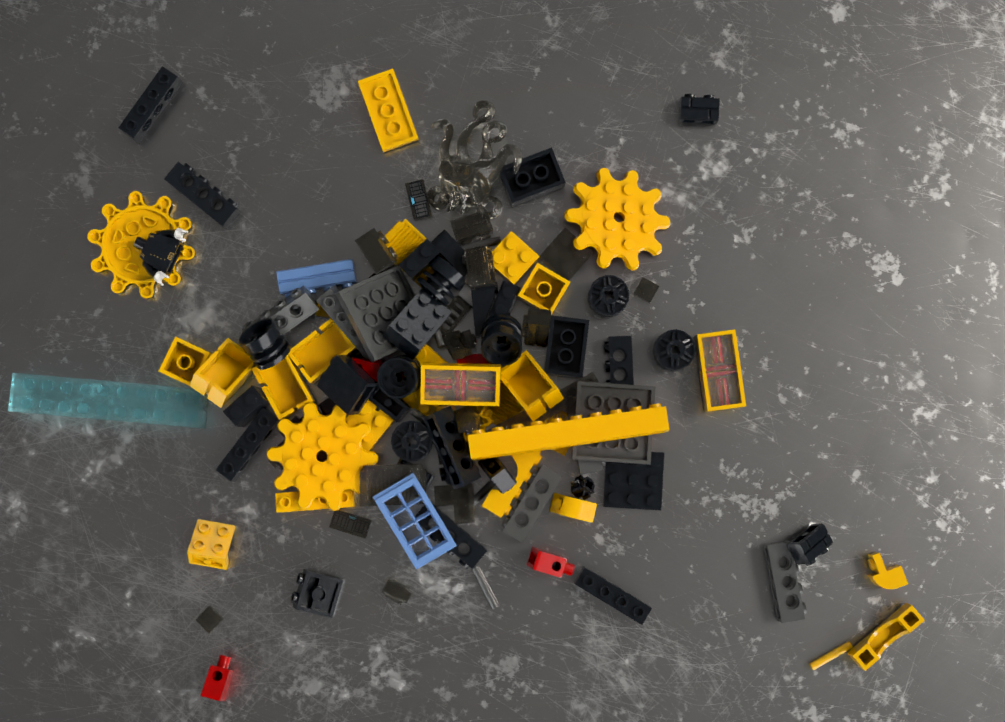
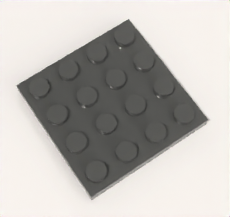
M399 265L336 293L372 363L400 350L383 337L389 325L415 296Z
M577 381L575 416L582 415V418H588L591 413L596 412L608 415L611 410L621 409L622 412H629V408L641 406V409H649V405L655 404L656 387ZM652 435L573 446L572 459L651 465Z

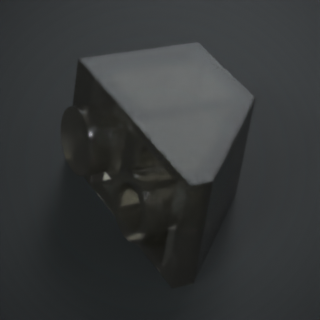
M465 406L454 411L459 434L465 432L466 435H469L474 430H480L479 426L483 425L476 406Z

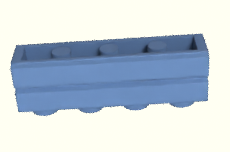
M353 259L276 271L279 293L282 296L285 295V298L295 288H301L303 285L311 294H315V290L323 289V292H326L334 285L336 287L342 286V289H345L357 283Z

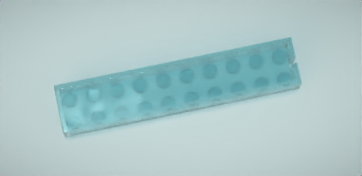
M12 373L8 411L206 429L207 411H204V407L208 408L209 399H207V394L203 396L193 388Z

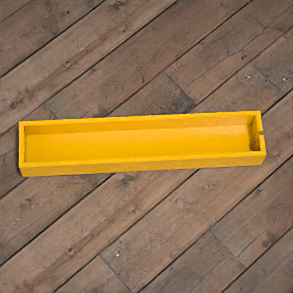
M661 403L649 405V409H641V406L631 407L629 412H622L621 409L611 410L608 415H602V412L591 413L588 418L576 415L571 416L570 420L563 421L562 418L551 419V423L543 424V421L531 422V426L524 427L523 424L511 425V429L506 430L503 427L491 428L492 432H485L484 429L474 430L472 435H468L470 457L472 460H481L667 433L670 430L666 406L661 407Z

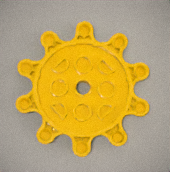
M600 168L596 172L598 183L595 187L587 186L583 182H578L574 185L573 191L580 198L581 205L578 208L567 209L564 213V218L568 222L577 223L581 228L580 235L573 240L574 247L578 250H583L586 247L595 248L598 252L596 263L600 268L605 269L609 267L611 260L618 257L624 261L628 270L634 271L639 267V252L647 251L654 256L661 253L662 246L655 239L654 233L659 229H667L670 226V219L667 216L658 214L654 210V204L661 199L660 190L653 188L649 191H642L637 185L638 173L636 171H627L623 180L618 181L612 178L607 168ZM618 213L621 215L623 221H615L614 214Z
M133 191L129 194L127 208L123 210L117 209L112 204H105L102 207V214L107 219V226L102 230L92 229L88 232V240L91 243L98 244L102 249L101 255L92 260L91 269L95 272L112 271L114 279L111 283V290L114 293H121L128 284L134 283L139 287L140 295L148 299L154 294V284L156 281L149 276L142 265L143 260L140 258L142 250L134 247L136 238L141 237L147 240L150 233L156 234L157 231L182 228L188 231L192 223L187 217L176 220L170 218L168 212L172 202L169 197L162 196L155 205L148 206L144 203L142 194L138 191ZM184 245L177 261L182 259L191 260L195 256V250L191 246ZM175 266L169 278H163L171 286L178 285L181 280L180 275L175 270Z
M307 402L303 406L304 418L300 423H293L289 419L283 418L277 424L278 430L285 437V442L279 447H270L266 453L270 461L280 462L283 466V472L274 480V486L278 490H285L290 486L296 487L299 490L297 504L301 509H308L315 498L322 497L327 501L329 509L337 511L342 506L341 494L344 490L351 489L357 494H363L367 490V483L360 477V470L364 466H373L378 462V455L373 451L364 450L361 443L363 438L369 435L371 428L365 422H361L356 426L348 425L345 420L346 413L338 405L333 407L329 415L324 416L318 412L315 403ZM321 450L327 453V459L324 462L317 460V453Z

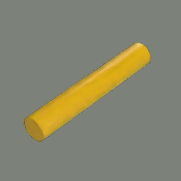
M848 641L809 664L815 670L852 649L853 646Z

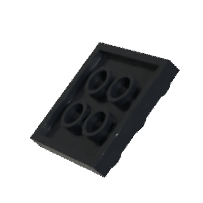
M651 452V465L606 462L603 507L661 510L664 453Z

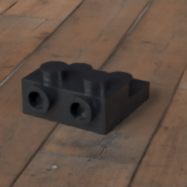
M303 569V572L297 576L296 583L299 584L297 592L294 591L291 596L293 607L297 610L332 618L343 580Z

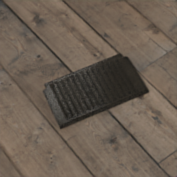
M423 464L364 465V471H360L359 506H378L373 498L375 494L413 472L426 492V469H422ZM414 486L401 492L406 503L419 497ZM397 495L384 502L385 505H403ZM421 500V501L417 502L416 504H424V503H423V501Z

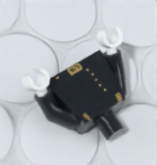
M182 228L160 230L156 234L150 233L147 240L137 237L134 242V247L142 250L140 258L143 260V267L149 276L162 286L164 285L162 283L163 278H169L184 246L183 242H186L183 235L188 233V231Z

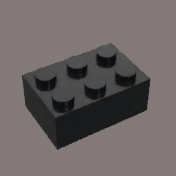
M552 147L498 168L499 176L512 207L564 188L566 184Z
M421 288L389 325L383 337L414 360L446 322L452 312Z
M551 315L544 372L547 375L583 378L590 320Z

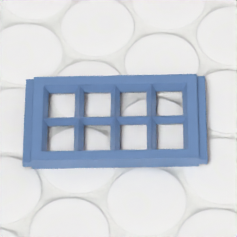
M414 472L373 496L416 570L457 546ZM414 486L419 497L406 503L401 492ZM397 495L403 506L390 513L384 502ZM422 500L428 511L415 518L409 507ZM406 510L412 520L399 528L393 517ZM431 515L436 526L423 532L418 522ZM415 524L421 535L408 542L402 531ZM439 529L445 540L432 547L426 536ZM424 539L429 550L416 556L411 545Z

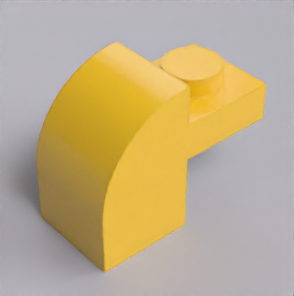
M554 493L549 512L593 523L597 504Z
M879 552L868 554V565L872 571L874 570V573L868 575L872 583L885 589H897L908 585L901 565L896 564L885 568Z

